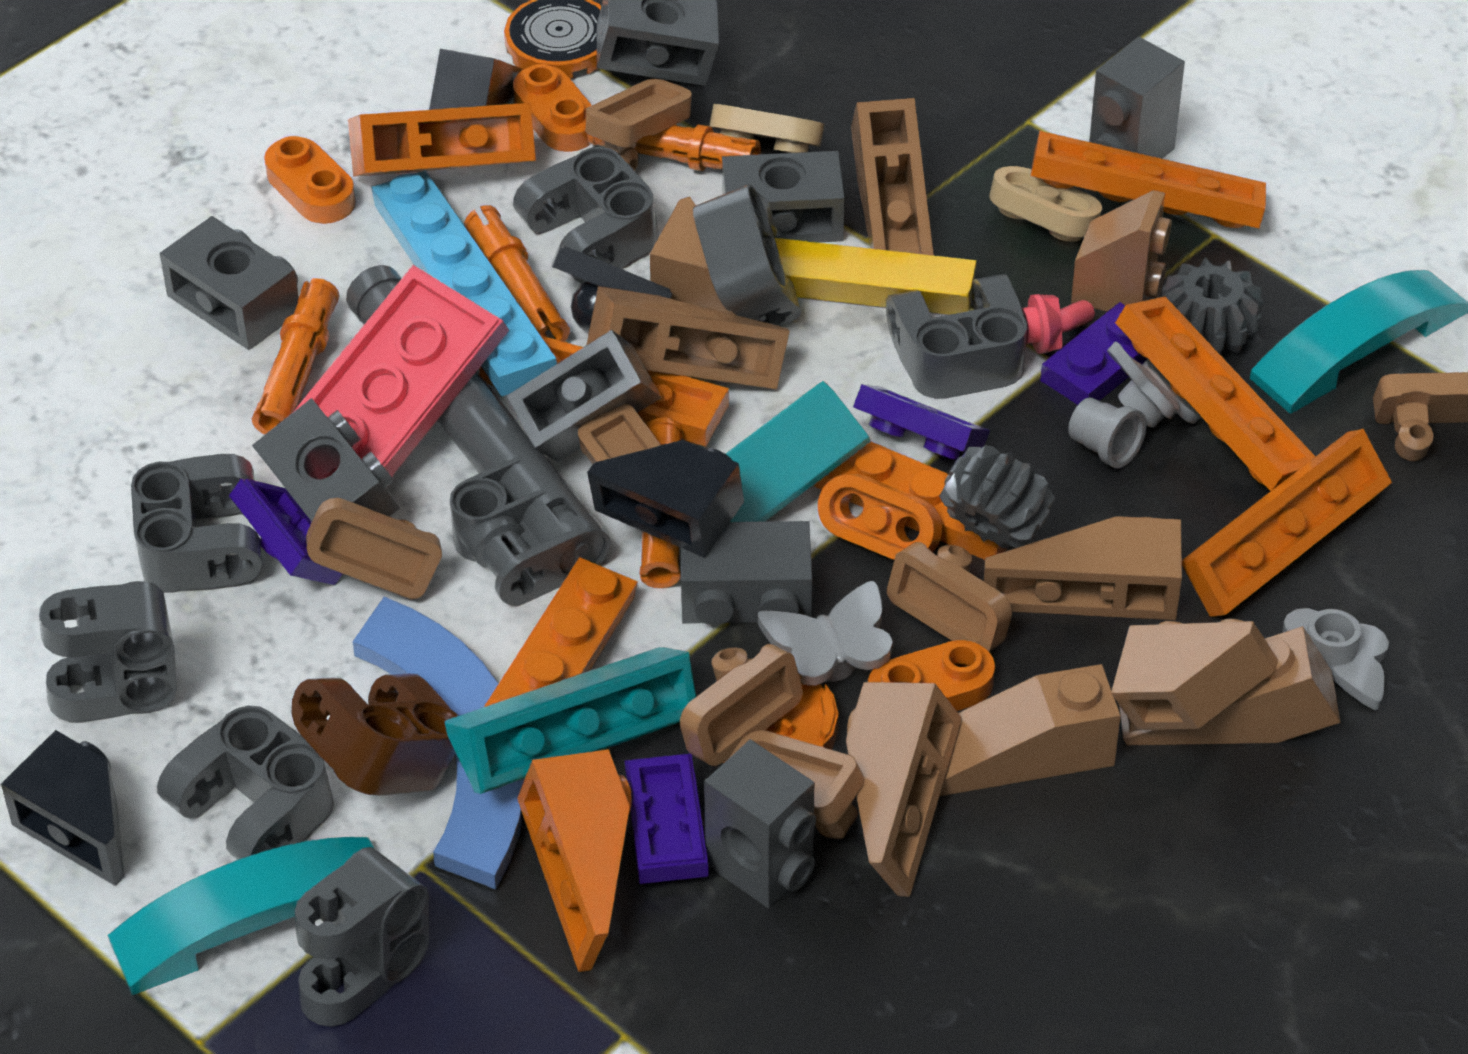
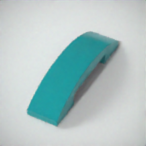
M1409 270L1378 278L1346 293L1297 326L1251 369L1250 379L1291 414L1334 390L1340 370L1412 329H1416L1424 337L1429 336L1467 314L1468 301L1429 270Z
M369 837L325 838L263 851L200 875L144 906L108 934L109 943L131 994H138L198 971L197 953L295 917L297 901L304 893L344 865L354 853L363 848H374Z

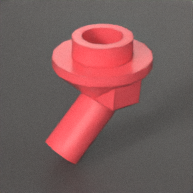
M1030 295L1028 306L1021 308L1027 323L1026 344L1032 343L1037 354L1061 349L1062 333L1069 332L1091 322L1095 315L1094 307L1088 301L1081 300L1060 309L1059 298L1055 295Z

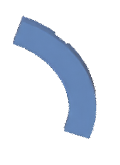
M387 597L382 598L352 641L355 657L374 664L390 674H418L428 682L450 709L459 716L483 708L498 685V682L484 663L460 639L427 616ZM455 753L454 757L457 765L456 794L445 831L433 851L435 867L496 889L511 862L520 836L523 818L517 797L524 779L482 794L475 793Z

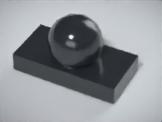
M563 245L561 248L558 247L551 264L553 268L585 280L573 293L570 307L573 319L579 328L588 334L598 286L658 295L666 298H671L672 296L670 289Z

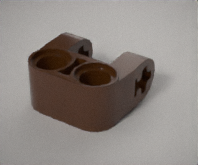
M386 674L377 678L371 686L368 704L342 678L307 679L301 682L294 692L291 714L295 727L346 786L360 793L380 796L431 791L437 789L456 753L448 738L444 721L459 715L451 710L441 696L418 674Z

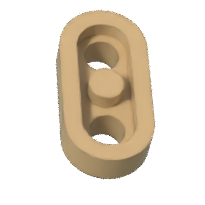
M713 104L709 126L720 129V134L750 140H753L754 136L774 139V150L785 153L808 152L809 146L821 147L825 124L791 116Z
M1007 166L995 171L989 197L998 207L999 211L1007 217L1020 220L1026 219L1048 229L1049 233L1057 239L1069 242L1081 240L1085 237L1090 221L1101 215L1102 205L1092 195L1074 187L1061 189L1050 186L1041 178L1030 176L1031 169Z

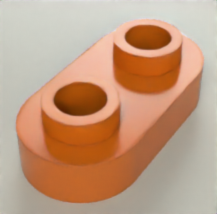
M535 64L519 72L513 81L514 103H531L533 130L550 148L563 152L578 151L589 146L587 133L585 132L586 109L592 105L565 72L547 64Z
M288 136L276 141L266 150L264 160L269 183L304 218L315 223L326 224L340 221L351 214L355 207L353 180L318 144L307 138Z
M860 474L837 476L823 487L818 498V514L822 524L829 532L894 560L898 552L915 542L925 544L931 552L937 548L942 535L941 519L936 509L930 503ZM855 494L862 499L864 504L863 512L859 517L852 515L849 510V501ZM910 517L914 518L920 527L919 535L915 540H910L904 531L905 523Z
M955 640L890 659L881 667L872 670L868 682L935 683L955 710L959 711L972 707L988 698L993 689L995 663L992 655L983 646L971 641Z

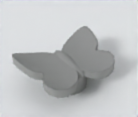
M1115 341L1107 350L1109 356L1131 378V381L1118 394V398L1124 406H1130L1141 411L1145 415L1147 426L1155 428L1165 416L1171 419L1176 413L1192 424H1195L1201 418L1198 412L1185 399L1178 396L1172 390L1170 382L1149 359L1141 365L1131 358L1118 342Z
M873 581L866 582L845 596L828 616L819 615L817 619L789 612H758V625L768 641L794 656L800 681L803 685L816 686L825 681H840L849 677L856 668L864 670L879 668L889 661L893 651V641L890 634L879 628L882 621V603L879 588Z
M1310 608L1296 609L1287 614L1282 632L1304 626L1332 670L1335 683L1369 708L1374 710L1380 709L1384 695V671L1380 663L1386 659L1389 646L1385 633L1373 625L1359 624L1357 619L1351 614L1337 609H1325L1318 612Z

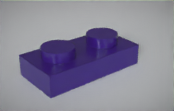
M1119 302L1042 363L1040 381L1078 405L1086 398H1094L1100 401L1129 377L1107 353V350L1115 341L1123 347L1131 358L1143 365L1148 358L1135 350L1132 341L1115 324L1125 305Z
M861 384L853 408L872 415L869 426L902 438L906 429L926 437L923 445L924 448L955 460L960 456L961 451L966 452L968 447L983 448L990 433V430L880 386Z

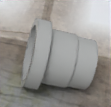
M1086 398L1075 408L1070 418L1068 431L1072 440L1098 453L1103 463L1113 468H1122L1132 461L1143 443L1146 433V418L1141 411L1130 406L1117 408L1094 398Z

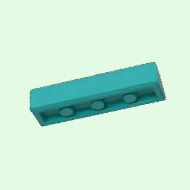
M666 647L655 648L444 721L446 732L474 792L482 794L524 779L534 759L601 751L679 723L686 705L696 698L690 655L688 651Z

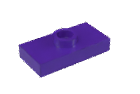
M240 479L229 496L259 534L261 547L269 555L279 560L290 576L336 585L343 573L321 566L311 560L307 553L306 534L312 521L286 488L250 479Z
M681 754L624 760L625 778L629 783L632 797L630 816L639 884L708 877V859L692 755Z

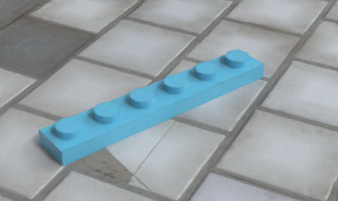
M426 170L415 174H402L395 177L392 181L372 186L376 209L412 263L502 319L508 327L509 332L481 365L501 397L510 394L557 364L554 354Z

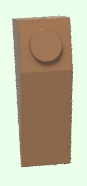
M915 98L857 102L851 131L857 182L870 248L934 256Z
M598 286L586 345L613 330L635 348L646 370L777 389L790 331L785 327L658 295Z
M1115 516L985 558L984 582L1007 597L1011 604L1012 612L1176 620L1182 581L1181 520Z
M1102 664L1036 675L959 712L958 714L962 720L939 796L1114 766L1121 715L1111 694V688Z
M864 682L856 708L850 713L848 718L846 744L848 755L856 759L864 777V784L856 797L868 860L897 896L910 897L962 718L935 683Z

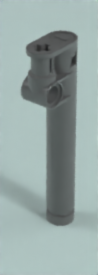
M378 265L361 272L351 282L347 290L346 302L350 310L363 325L402 277L392 267ZM476 371L437 420L479 473L456 485L450 494L453 541L456 551L463 558L477 562L482 567L489 568L496 576L494 588L503 602L508 605H520L560 588L579 557L600 565L610 550L611 541L607 532L545 455L534 448L525 430Z

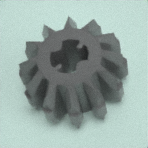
M1204 258L1200 267L1197 268L1190 264L1182 263L1176 275L1167 277V282L1162 289V297H1166L1219 354L1223 349L1240 353L1246 341L1254 340L1255 333L1259 330L1263 299L1261 288L1254 285L1251 281L1250 271L1233 272L1230 260L1222 266H1213Z
M987 445L983 448L968 447L963 456L957 458L944 481L945 486L939 496L943 504L948 507L947 512L950 517L965 525V531L976 533L983 542L988 540L994 541L1001 548L1008 549L1011 546L1018 548L1028 545L1031 539L1038 535L1050 515V508L1055 500L1051 490L1047 488L1048 482L1046 479L1035 474L1030 469V463H1022L1015 459L1011 452L1003 454L993 446Z

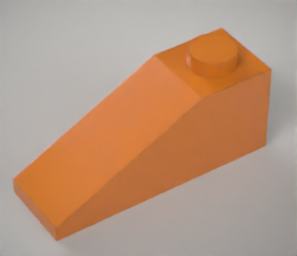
M531 103L360 114L348 119L353 177L536 161Z
M609 750L532 760L517 797L578 972L592 970L609 933L626 826L632 805L629 783L625 776L618 775Z

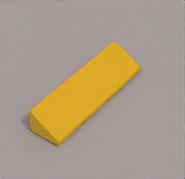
M775 238L785 276L793 282L796 295L799 298L886 307L888 295L918 290L921 292L931 313L950 315L970 311L972 284L975 278L977 260Z

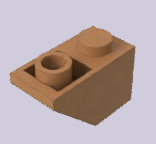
M1153 190L1090 221L1075 259L1071 304L1085 300L1091 303L1094 309L1108 312L1119 302L1127 305L1146 301L1148 297L1159 298L1165 279L1166 263L1158 262L1157 259L1158 254L1164 255L1172 225L1171 219L1163 218L1164 192Z
M1225 619L1217 623L1183 624L1175 621H1164L1158 625H1130L1111 694L1137 730L1199 729L1276 670L1278 659L1253 621Z

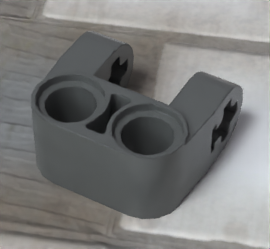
M592 147L583 150L576 156L531 176L520 185L513 198V207L516 213L535 232L553 230L580 216L585 223L568 232L561 240L559 247L561 248L562 245L620 269L634 260L648 255L659 238L654 197L650 187L620 154L610 148ZM571 275L579 283H583L585 281L583 279Z
M748 184L694 206V221L709 274L717 296L726 310L732 311L737 316L777 326H784L798 318L801 314V309L793 282L785 276L774 238L778 231L769 201L758 193L753 185Z
M999 274L978 278L973 281L972 300L974 310L932 318L926 302L918 290L888 295L886 298V316L889 332L898 356L911 378L913 386L919 393L934 399H947L1007 387L1015 384L1022 377L1025 362L1027 323L1019 299L1007 275Z
M236 454L206 455L170 462L158 461L147 464L136 472L131 483L133 529L144 581L156 584L162 589L163 593H174L181 590L234 586L247 583L257 577L262 569L260 538L254 529L240 523L197 527L196 519L232 515L241 512L229 495L240 479L255 481L254 469L247 459ZM223 483H232V485L221 486Z
M133 581L122 585L71 589L54 593L43 602L39 612L42 642L51 653L67 657L53 664L46 674L47 702L55 716L68 722H86L135 713H152L163 709L173 701L177 691L174 643L165 596L162 589L156 584L146 581ZM76 620L78 626L72 628L65 627L64 621ZM82 685L84 692L71 693L70 686Z
M243 706L226 714L220 722L201 734L179 752L166 765L157 783V794L183 817L187 818L201 815L234 787L254 803L235 820L226 839L227 851L237 860L281 846L303 842L319 824L328 818L334 805L324 760L299 733L273 713L260 706Z
M372 847L363 848L354 853L344 865L326 876L297 901L295 927L298 945L305 953L313 956L301 969L298 979L301 1010L309 1020L324 1026H337L349 1022L378 1000L393 985L407 978L418 967L428 949L429 893L427 887ZM321 919L323 923L319 926L315 925V921ZM342 978L344 979V992L339 994L335 989L341 986ZM322 986L328 989L322 994L319 993V988Z

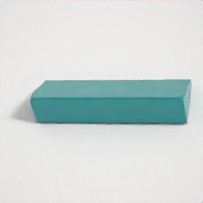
M826 382L818 383L725 453L733 461L739 463L744 503L730 522L767 521L871 442L868 434Z

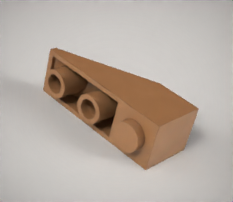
M1304 626L1265 638L1278 659L1276 670L1201 728L1137 730L1120 706L1123 740L1127 745L1279 743L1341 723L1332 670Z

